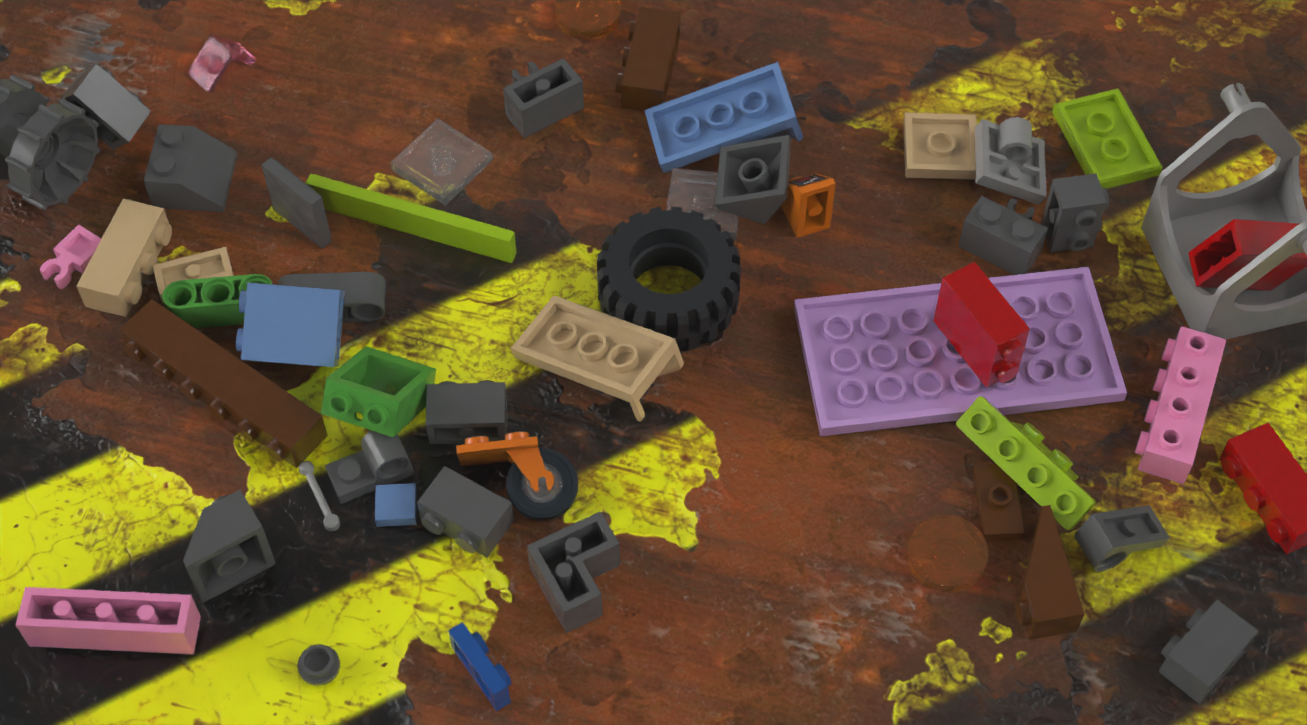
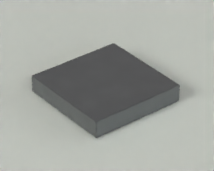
M269 158L261 166L273 209L323 249L332 241L322 196L276 159Z

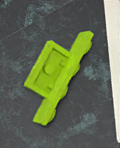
M981 396L972 403L956 422V426L1041 507L1050 505L1055 520L1066 530H1072L1095 505V500L1075 482L1078 476L1070 469L1073 462L1058 449L1049 450L1042 443L1045 438L1044 435L1027 422L1023 425L1011 422L985 397Z

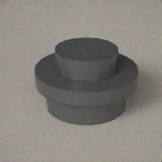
M322 644L308 647L298 660V671L301 678L313 686H322L330 683L336 678L340 670V659L336 651Z

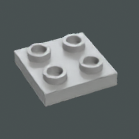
M1009 118L1000 125L982 119L975 126L976 184L1039 205L1047 197L1044 140L1032 137V125L1024 118Z

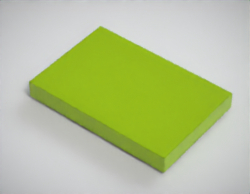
M1119 88L1054 104L1052 113L1085 175L1096 173L1101 188L1105 187L1108 189L1161 174L1163 167Z

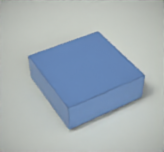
M415 483L376 485V527L417 525V488Z

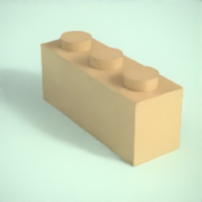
M122 199L77 284V289L85 307L123 317L128 316L133 304H137L141 298L142 286L148 275L154 272L153 265L157 264V257L162 247L166 246L171 239L172 227L168 222L164 208Z

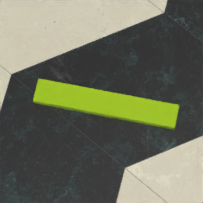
M310 174L306 181L309 187L322 196L325 210L509 263L513 262L517 254L514 231L316 174Z

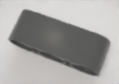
M378 273L289 274L282 276L278 280V285L345 291L342 323L377 321L385 314L386 280Z

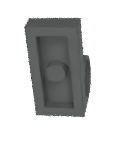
M371 430L361 441L362 451L325 465L326 472L340 504L375 491L376 485H389L414 475L413 466L398 434L390 437Z
M1150 505L1092 514L1075 533V539L1096 572L1106 571L1115 567L1132 552L1159 548L1170 539Z

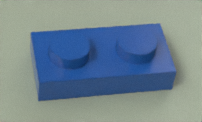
M463 622L450 629L448 632L452 649L494 709L498 711L511 703L508 688L512 684L511 679L500 663L493 665L486 656L489 653V649L481 635L477 631L471 634Z

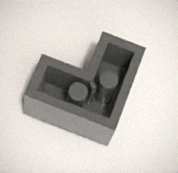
M600 511L527 545L529 568L565 633L603 616L602 594L593 578L620 566L619 542Z

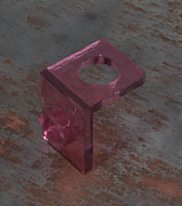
M210 34L188 70V74L205 91L212 92L232 59L249 64H254L256 59L238 42Z

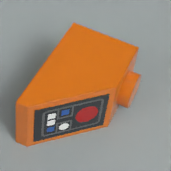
M815 173L805 177H795L788 181V196L781 205V208L796 238L830 228L836 187L833 178Z

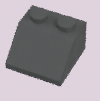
M159 124L144 178V184L152 206L164 209L224 212L237 160L236 150L195 126Z
M241 490L231 495H223L217 498L210 506L202 510L183 559L202 603L276 564L264 529Z

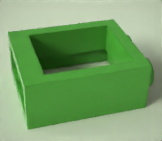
M366 346L326 378L321 414L394 437L426 408L427 384H434L436 369ZM356 412L361 413L363 419H359L356 415Z

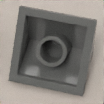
M789 135L720 147L715 203L718 210L761 224H765L788 196L791 138Z

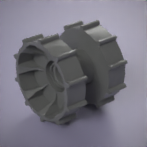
M12 74L10 79L0 80V180L9 178L10 182L7 188L23 195V200L44 211L50 205H56L60 202L67 204L68 198L84 181H88L87 175L93 165L96 153L100 152V148L97 147L98 136L96 129L99 126V122L85 116V109L64 99L60 101V104L47 106L50 98L35 91L34 84Z

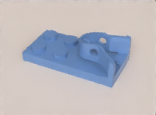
M778 62L644 110L659 165L663 173L718 154L722 146L785 135L797 139L798 142L803 139V134Z

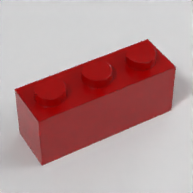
M1269 422L1229 439L1219 458L1222 469L1241 489L1249 508L1256 511L1263 520L1270 538L1274 542L1279 543L1286 554L1306 546L1307 474Z

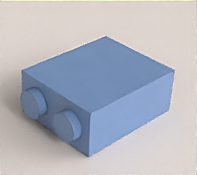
M247 283V289L241 290L239 297V312L245 313L244 328H238L236 336V351H242L241 360L338 367L345 291Z

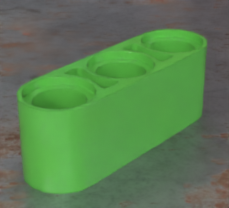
M262 274L179 280L169 284L164 289L162 297L167 310L195 329L243 325L245 313L239 312L241 290L247 289V283L272 284V281Z

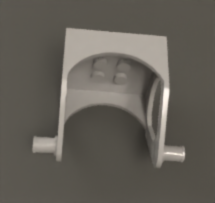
M1236 83L1238 92L1234 88L1235 86L1231 84L1220 93V97L1230 114L1161 172L1141 226L1190 329L1223 339L1307 321V267L1271 291L1245 290L1289 256L1304 252L1307 256V211L1302 197L1299 178V155L1301 153L1299 142L1265 103L1251 102L1245 87L1241 83ZM1255 134L1277 154L1274 164L1258 175L1235 186L1207 193H1190L1177 189L1180 180L1232 139ZM1233 219L1301 223L1218 288L1196 287L1188 252Z

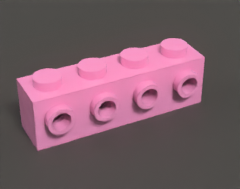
M1183 326L1180 327L1176 340L1168 338L1161 359L1167 361L1168 365L1166 370L1159 369L1153 391L1160 392L1158 400H1150L1144 422L1151 423L1148 432L1141 431L1135 449L1136 454L1142 455L1138 466L1139 471L1184 485L1193 466L1227 339Z
M25 587L16 627L27 644L32 647L194 654L201 615L192 595Z

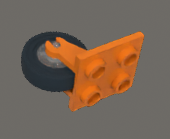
M513 432L506 434L505 440L489 442V437L477 436L465 439L464 445H456L461 467L510 461L512 465L506 479L507 494L513 507L529 519L537 521L555 519L568 511L576 499L578 477L573 464L567 457L555 450L538 448L537 436L529 437L528 432Z

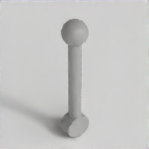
M303 461L299 465V472L306 476L323 512L324 527L328 531H335L340 527L339 517L331 513L313 474L314 465L310 461Z

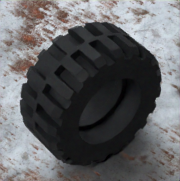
M671 206V210L663 211L661 207L651 208L647 214L643 215L642 212H638L630 216L628 223L622 221L613 228V235L610 234L605 238L602 243V251L598 254L597 282L601 312L675 338L678 348L686 347L687 351L699 348V342L703 340L705 343L711 342L718 337V330L724 331L729 326L732 315L736 314L739 305L741 258L739 250L734 246L733 238L725 230L721 232V225L710 218L707 221L703 219L704 214L694 210L691 213L683 212L682 207ZM672 265L690 270L702 281L692 289L682 293L662 294L645 288L636 279L652 268Z

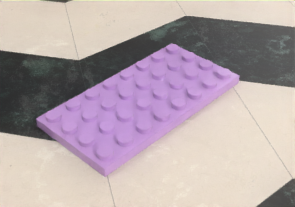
M1089 267L989 278L1030 328L1018 373L1005 383L998 381L987 388L933 321L941 283L795 299L794 312L820 436L956 421L979 396L985 397L1003 415L1124 401L1127 395L1126 387Z

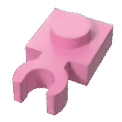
M78 224L53 248L57 258L47 260L40 267L43 278L48 280L54 273H59L54 278V281L59 289L66 287L71 282L72 273L75 270L82 274L84 273L101 238Z

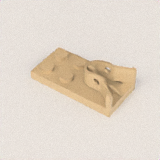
M555 295L511 347L515 359L630 402L637 421H642L645 417L640 399L658 376L678 371L684 365L675 338Z

